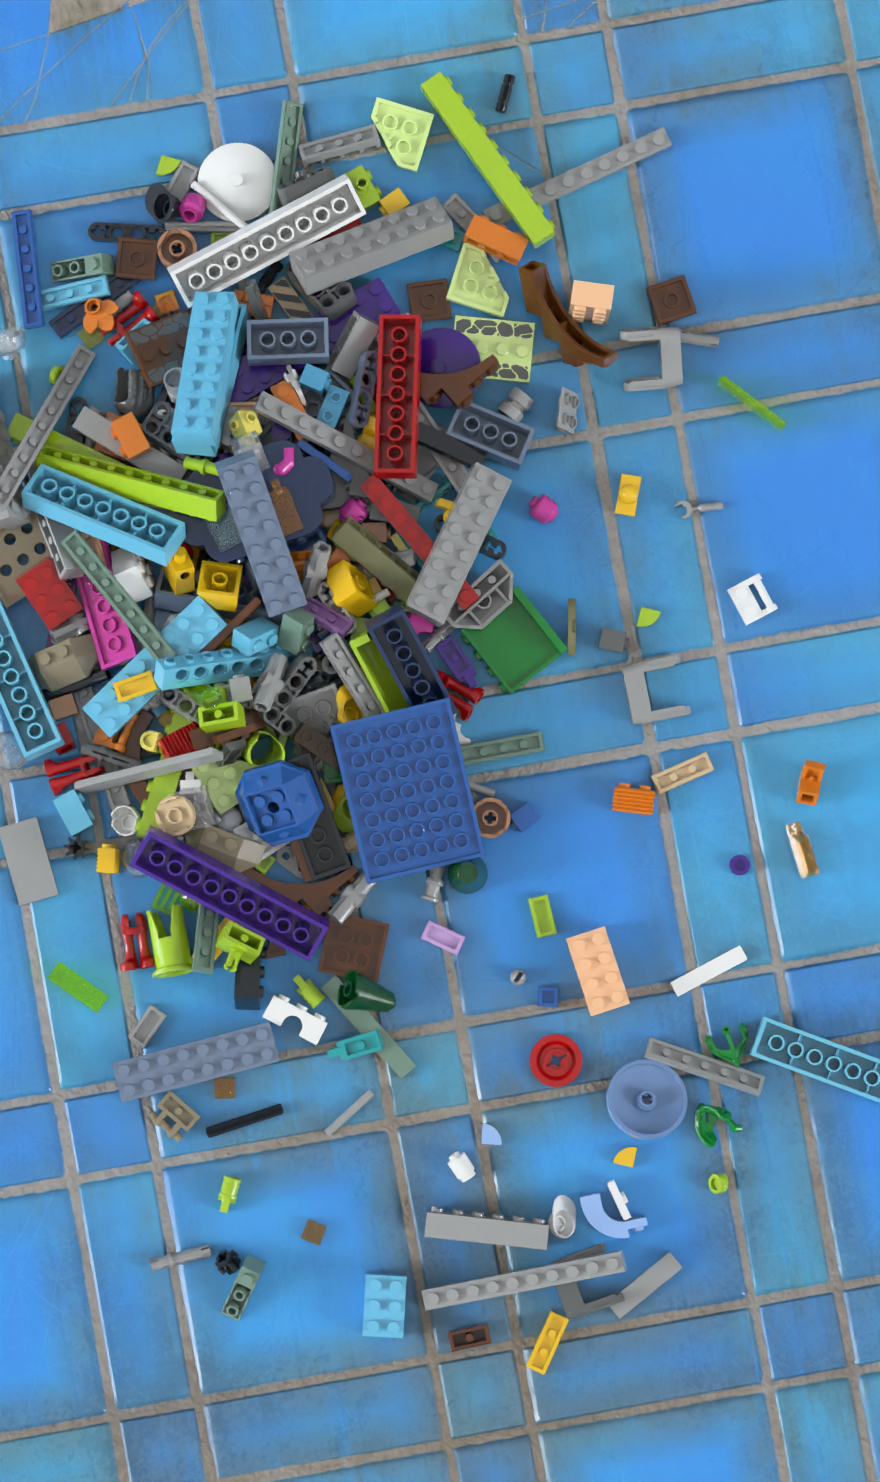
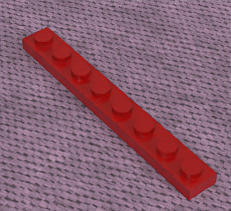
M373 474L359 487L425 563L434 542L385 484ZM466 580L456 598V601L464 610L479 598L478 594Z

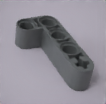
M289 262L286 265L285 271L291 284L323 317H328V320L339 318L356 305L357 297L350 283L341 282L331 290L325 288L307 295L293 273L291 263Z
M165 401L157 402L143 422V433L146 439L183 461L186 456L196 459H204L206 457L210 462H213V457L176 453L172 442L167 443L164 441L165 437L172 436V428L168 426L172 417L171 406ZM161 409H164L168 412L165 416H160L157 414V412ZM149 426L157 428L153 433L148 432L146 429Z
M305 653L296 656L282 678L284 686L275 696L271 706L273 710L272 715L266 718L265 712H258L259 717L283 735H291L296 730V722L285 712L316 671L317 662L313 657ZM293 676H296V677H297L296 683L293 684V685H291V684H290L291 678H292ZM284 692V699L278 701L279 694ZM288 720V726L282 729V723Z

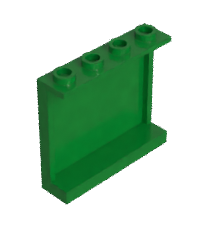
M519 586L513 589L512 603L482 630L464 628L461 630L463 635L460 636L467 646L471 644L475 649L473 654L479 662L483 660L486 663L487 667L485 669L492 678L494 676L497 677L500 681L498 683L500 689L504 693L508 691L510 695L568 650Z

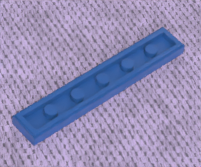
M31 209L11 212L24 329L45 327L33 213Z

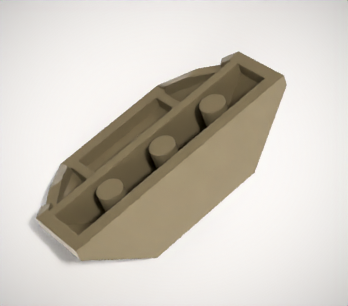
M92 634L67 639L34 653L28 661L39 685L51 692H55L88 678L97 663L98 654Z
M197 817L191 830L184 834L188 845L240 873L259 865L267 845Z

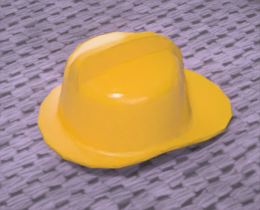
M342 685L336 695L339 708L337 710L338 721L342 723L363 718L364 715L346 686Z

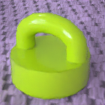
M54 366L49 374V383L55 385L65 367Z
M725 1173L712 1174L708 1182L710 1190L715 1194L724 1193L728 1188L727 1175Z

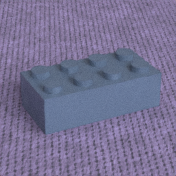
M328 317L247 320V359L249 366L330 363Z
M471 403L467 408L456 409L446 434L486 452V458L519 471L533 438L535 428Z

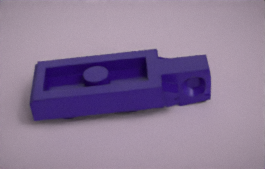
M452 635L435 646L461 684L466 682L472 689L478 685L473 678L476 674L474 667Z

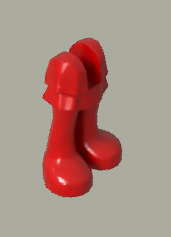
M138 290L133 294V303L122 313L114 317L115 324L113 330L116 329L118 333L108 341L111 346H115L125 333L129 332L143 318L151 323L160 320ZM147 308L138 318H136L130 324H128L125 327L122 325L131 317L136 315L138 312ZM100 330V332H101V334H102L103 336H105V335H107L108 333L111 332V331Z
M437 670L446 689L449 687L474 705L479 703L485 693L483 688L476 687L472 689L451 678V675ZM448 692L459 711V718L466 722L473 713L474 706Z
M83 754L80 757L56 763L52 759L44 760L48 777L81 767V771L49 779V784L55 797L61 795L63 788L69 784L101 775L105 772L104 766L90 769L89 762H94L97 758Z
M142 912L136 913L137 927L130 928L128 914L122 915L120 927L122 928L121 934L124 939L126 955L125 961L120 964V971L139 969L133 938L135 935H137L139 945L140 969L156 967L155 958L151 956L146 932L148 930L146 927L147 922Z

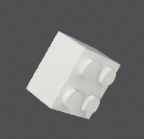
M122 548L111 552L113 575L133 600L137 603L153 596L152 587L154 582L151 577L153 571L149 563L145 564L144 557Z

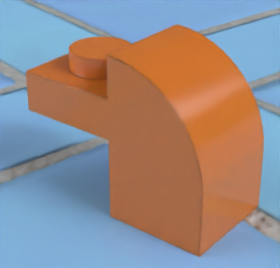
M805 760L799 777L796 803L816 806L825 763Z

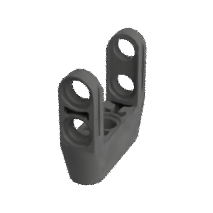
M321 167L280 185L277 188L282 207L336 179L331 167Z
M603 1242L564 1256L551 1263L601 1254V1252L607 1249ZM576 1281L556 1285L568 1320L625 1301L623 1293H612L584 1304Z

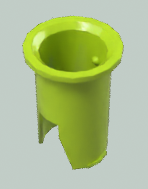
M265 726L251 732V737L245 738L247 745L238 758L240 761L258 767L284 760L285 750L277 740L274 730L269 726ZM259 733L267 734L270 738L268 752L259 759H251V749L258 741ZM239 737L236 739H232L233 742L240 740Z
M183 905L172 906L171 936L168 937L158 913L151 912V910L146 912L156 964L155 973L152 974L153 978H168L192 973V959Z

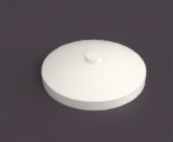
M230 143L215 149L207 156L200 168L198 183L243 221L250 222L262 216L270 208L274 165L270 158L257 147L246 143ZM205 199L210 213L223 221H231Z

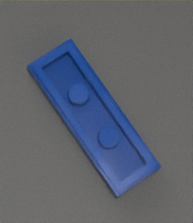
M300 440L297 443V446L311 457L321 459L338 476L347 482L351 480L352 474L307 442Z

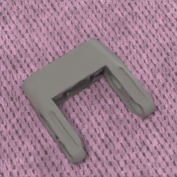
M652 326L620 330V339L630 342L659 340L661 375L635 377L623 381L624 391L665 389L683 384L679 327Z
M680 655L643 661L622 667L633 725L691 714L690 706L685 707L682 705L651 711L644 676L645 672L670 668L675 664L681 663Z

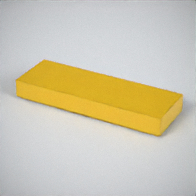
M550 1310L526 1367L545 1375L569 1320L567 1317Z

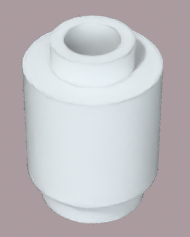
M457 1151L449 1156L450 1161L448 1165L457 1179L465 1182L476 1174L475 1168L465 1152L460 1153Z

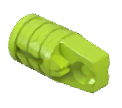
M299 974L293 978V981L299 986L296 991L311 1005L312 1009L317 1007L326 998L310 979L305 981Z
M224 1175L221 1191L218 1195V1200L222 1201L219 1211L224 1213L228 1212L230 1203L235 1204L239 1184L242 1180L231 1175Z

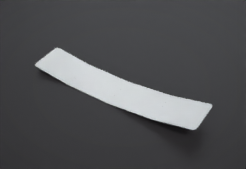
M738 946L672 981L671 985L676 995L680 996L746 961L747 957L741 946Z

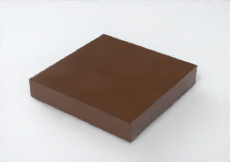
M119 237L115 277L156 281L158 240Z
M684 275L646 287L658 326L697 314Z
M446 278L407 284L411 315H420L422 323L452 319L450 301L445 300L448 293Z

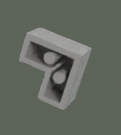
M244 674L235 675L233 679H229V684L227 685L222 682L214 684V687H210L212 705H215L213 688L217 687L219 690V686L226 687L227 702L237 700L244 707V710L254 709L249 676Z

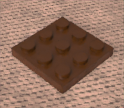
M349 916L342 925H339L329 917V928L325 934L318 971L344 977L349 970L353 969L378 983L390 924Z

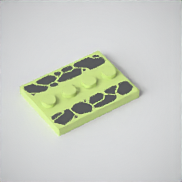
M455 315L454 330L463 333L475 344L481 361L492 354L498 359V370L492 376L488 375L484 379L529 384L535 323Z

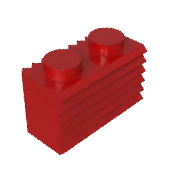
M194 721L156 741L165 759L198 751L194 750L188 734L189 731L197 729Z

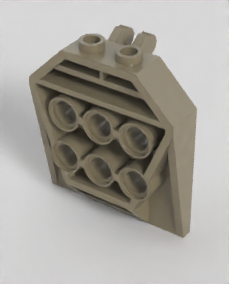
M31 511L30 514L32 521L27 523L33 526L30 534L23 533L25 525L14 530L0 528V599L6 608L26 597L15 578L47 556L53 561L34 511ZM10 535L16 537L13 545L6 544V538ZM40 544L46 546V551L43 554L36 553V547ZM23 555L29 557V562L26 565L19 564V558ZM6 566L12 568V573L9 576H3L2 570Z

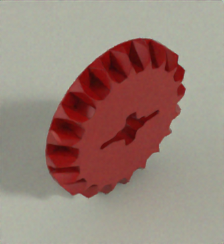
M551 1034L541 1038L534 1045L530 1054V1067L534 1076L541 1083L551 1087H561L571 1083L579 1075L582 1067V1054L578 1045L569 1037ZM566 1054V1056L561 1058L562 1060L559 1061V1066H557L556 1064H551L546 1067V1065L553 1060V1055H555L556 1057H561Z

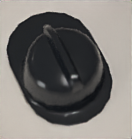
M161 184L150 186L145 196V205L149 214L159 224H165L166 222H172L177 218H181L179 211L181 202L179 198L172 195Z

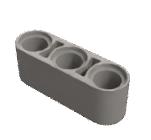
M177 688L161 690L160 701L164 706L189 722L194 721L196 726L199 727V720L197 718L198 708L204 707L202 704ZM170 691L175 697L173 700L168 701L164 699L163 694ZM188 702L191 704L192 709L185 712L181 709L180 705Z

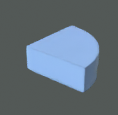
M483 1123L481 1144L502 1145L501 1137L493 1126Z

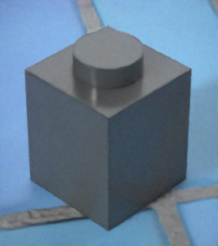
M603 627L598 649L622 654L623 649L627 650L629 638H626V632Z

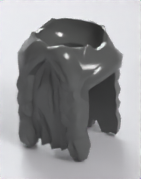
M123 367L118 368L116 371L117 379L114 395V405L118 413L126 415L133 412L134 415L147 417L154 407L155 387L149 389L141 370L126 369L124 371Z

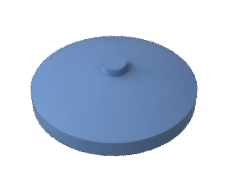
M643 1059L630 1062L616 1072L607 1089L606 1104L611 1119L624 1133L636 1139L656 1140L669 1135L679 1126L687 1110L688 1098L684 1083L673 1069L665 1064Z

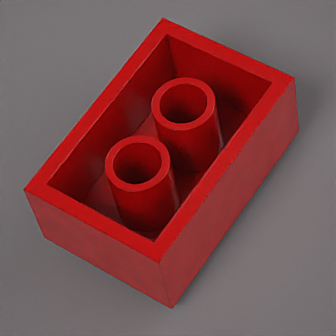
M49 556L15 578L50 631L83 609V605L65 579L60 580L55 564Z

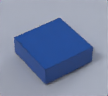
M539 986L537 1006L558 1008L559 987Z

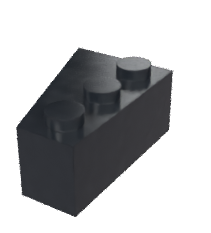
M262 947L260 955L251 964L241 959L239 960L237 970L235 971L234 1001L236 1010H260V998H263L264 994L261 978L265 976V966L261 965L262 959L266 957V947Z

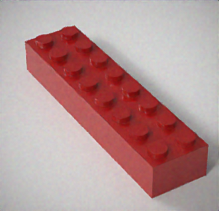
M379 315L374 474L376 478L417 479L422 319L420 315Z

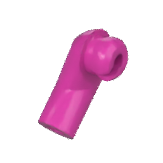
M284 448V460L273 467L276 475H286L294 467V448Z

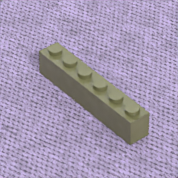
M349 515L333 532L331 540L334 545L346 551L348 556L353 561L359 562L367 573L377 577L384 587L390 588L398 599L406 602L419 573Z

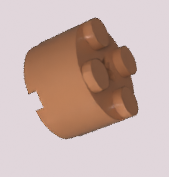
M184 229L166 231L161 235L157 243V253L165 268L198 252V246L194 237ZM181 247L182 252L175 254L174 248L179 249Z
M484 798L474 805L481 837L493 839L505 833L509 827L511 817L509 809L501 800ZM489 813H493L492 816L496 817V821H492L491 824H488V821L484 819V816H488Z

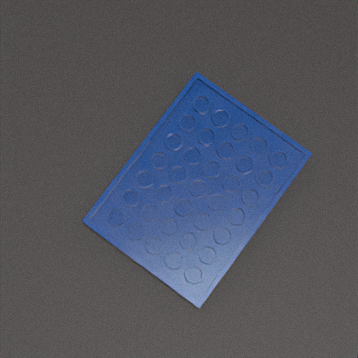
M449 697L330 725L367 884L486 856Z

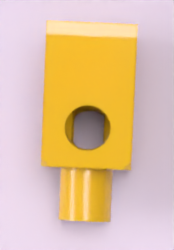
M180 546L167 567L162 565V569L175 596L195 591L194 565L186 548Z

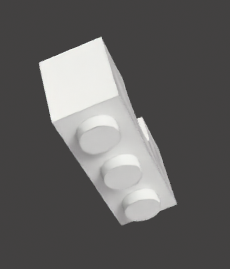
M279 994L278 997L274 995L263 1017L281 1026L286 1017L291 1015L297 1016L302 1021V1030L299 1036L317 1045L328 1025L325 1022L326 1017L316 1012L314 1015L308 1013L307 1007L299 1003L296 1006L289 1003L290 998Z

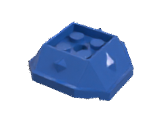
M284 760L245 770L235 792L249 830L271 846L308 837L324 809L310 770L302 767L299 768ZM273 802H276L279 808L274 806Z

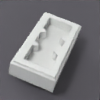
M614 1179L608 1181L606 1184L623 1220L631 1218L625 1205L628 1203L624 1191L619 1192Z

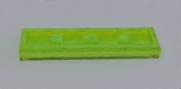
M722 375L717 382L720 387L781 432L786 425L784 420L726 376Z

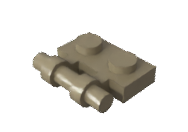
M171 1090L157 1104L162 1112L158 1115L152 1110L148 1115L153 1120L155 1126L159 1125L167 1132L166 1135L170 1139L173 1138L177 1142L183 1138L178 1130L182 1127L188 1132L201 1117ZM167 1115L176 1122L173 1127L164 1120Z

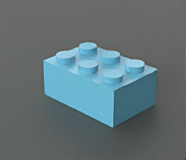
M366 1272L362 1336L403 1338L407 1274Z

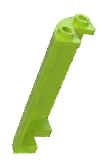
M368 629L353 637L349 644L385 712L409 707Z

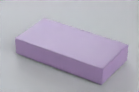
M429 920L421 939L458 955L465 936Z

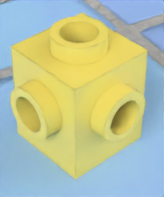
M238 410L228 421L236 443L253 442L262 433L260 422L253 410Z

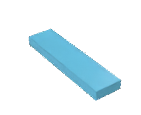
M107 275L41 290L43 311L86 302L91 298L111 296Z

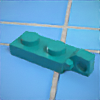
M379 1029L342 1039L336 1042L337 1047L329 1049L327 1053L329 1059L340 1056L341 1060H348L382 1050L385 1047Z

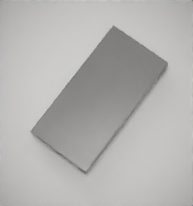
M34 817L0 827V838L19 906L59 895L38 818Z

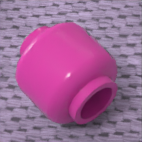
M197 193L186 194L179 206L181 218L191 223L200 221L207 208V203Z
M541 494L539 497L534 496L528 504L530 506V516L541 524L551 523L559 512L557 503L546 494Z
M350 497L339 508L340 520L343 522L350 515L361 524L368 517V504L360 497L358 499Z

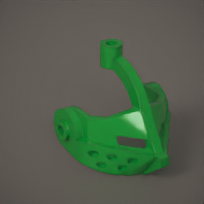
M740 1023L741 1026H739L743 1040L735 1048L730 1036V1028L728 1026L722 1028V1033L726 1035L730 1050L716 1048L712 1037L705 1036V1042L710 1051L716 1057L734 1064L736 1068L740 1067L739 1063L749 1039L748 1029L744 1023Z
M699 1103L696 1110L695 1130L703 1144L708 1147L716 1145L717 1138L714 1134V1125L718 1118L728 1123L732 1132H742V1125L736 1124L731 1119L732 1114L730 1111L719 1106ZM705 1112L708 1113L707 1122H705Z

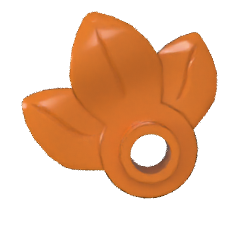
M99 298L87 300L85 303L86 315L83 318L85 330L89 334H92L98 327L104 331H112L115 324L112 314L119 310L116 303L112 300L101 301ZM98 306V308L95 311H93V307Z

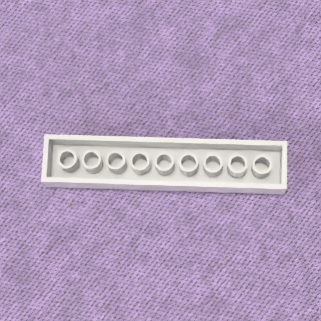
M344 174L167 267V270L189 308L193 305L195 291L220 292L288 256L290 252L303 248L360 218L366 212L350 179Z

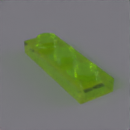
M209 684L183 687L185 694L205 709H213L219 703L224 702L222 694Z
M60 961L48 976V979L96 1013L99 1012L109 998L107 994Z

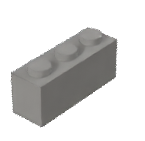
M354 311L330 353V363L325 364L331 370L351 379L353 374L357 372L361 353L369 351L372 340L378 336L379 325L374 320Z

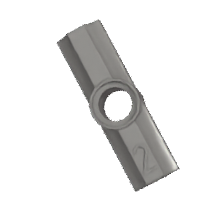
M318 541L313 545L309 560L304 562L301 586L306 598L317 596L321 581L325 580L327 576V562L331 553V546L324 541Z
M81 612L70 617L68 622L55 627L51 631L49 630L54 644H58L70 638L91 634L86 613Z
M275 653L271 655L266 670L257 680L259 688L252 704L258 712L267 713L270 711L275 696L284 686L282 678L289 662L283 654Z
M363 871L353 884L348 885L341 894L339 901L329 911L328 916L336 924L342 925L354 909L357 910L367 897L366 895L377 882L367 884Z

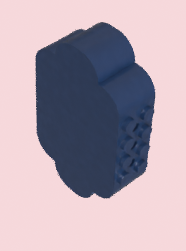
M279 440L253 449L287 546L293 543L301 545L308 542L307 538L316 535L323 527L324 512L322 507L329 504L335 495V482L331 471L321 459L311 456L304 457L300 449L290 441ZM284 448H294V467L286 475H276L273 467L284 460ZM194 471L187 479L188 482L224 491L219 476L211 474L202 475L200 472ZM227 498L226 512L217 522L175 512L174 518L185 523L186 538L184 541L191 547L206 549L207 553L220 563L244 565L249 561Z

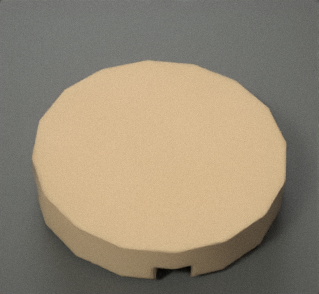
M168 796L158 804L155 813L156 823L167 834L172 836L183 835L191 830L195 824V807L184 796Z

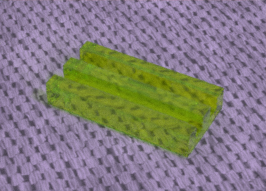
M162 883L151 907L170 915L172 906L175 905L180 892L176 891L166 910L164 907L173 889L169 887L161 905L158 906L157 903L166 887Z

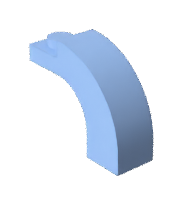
M599 1192L579 1196L582 1211L588 1222L604 1235L614 1238H629L628 1229L636 1232L644 1230L643 1226L648 1225L646 1216L627 1220H616L609 1217L603 1210Z

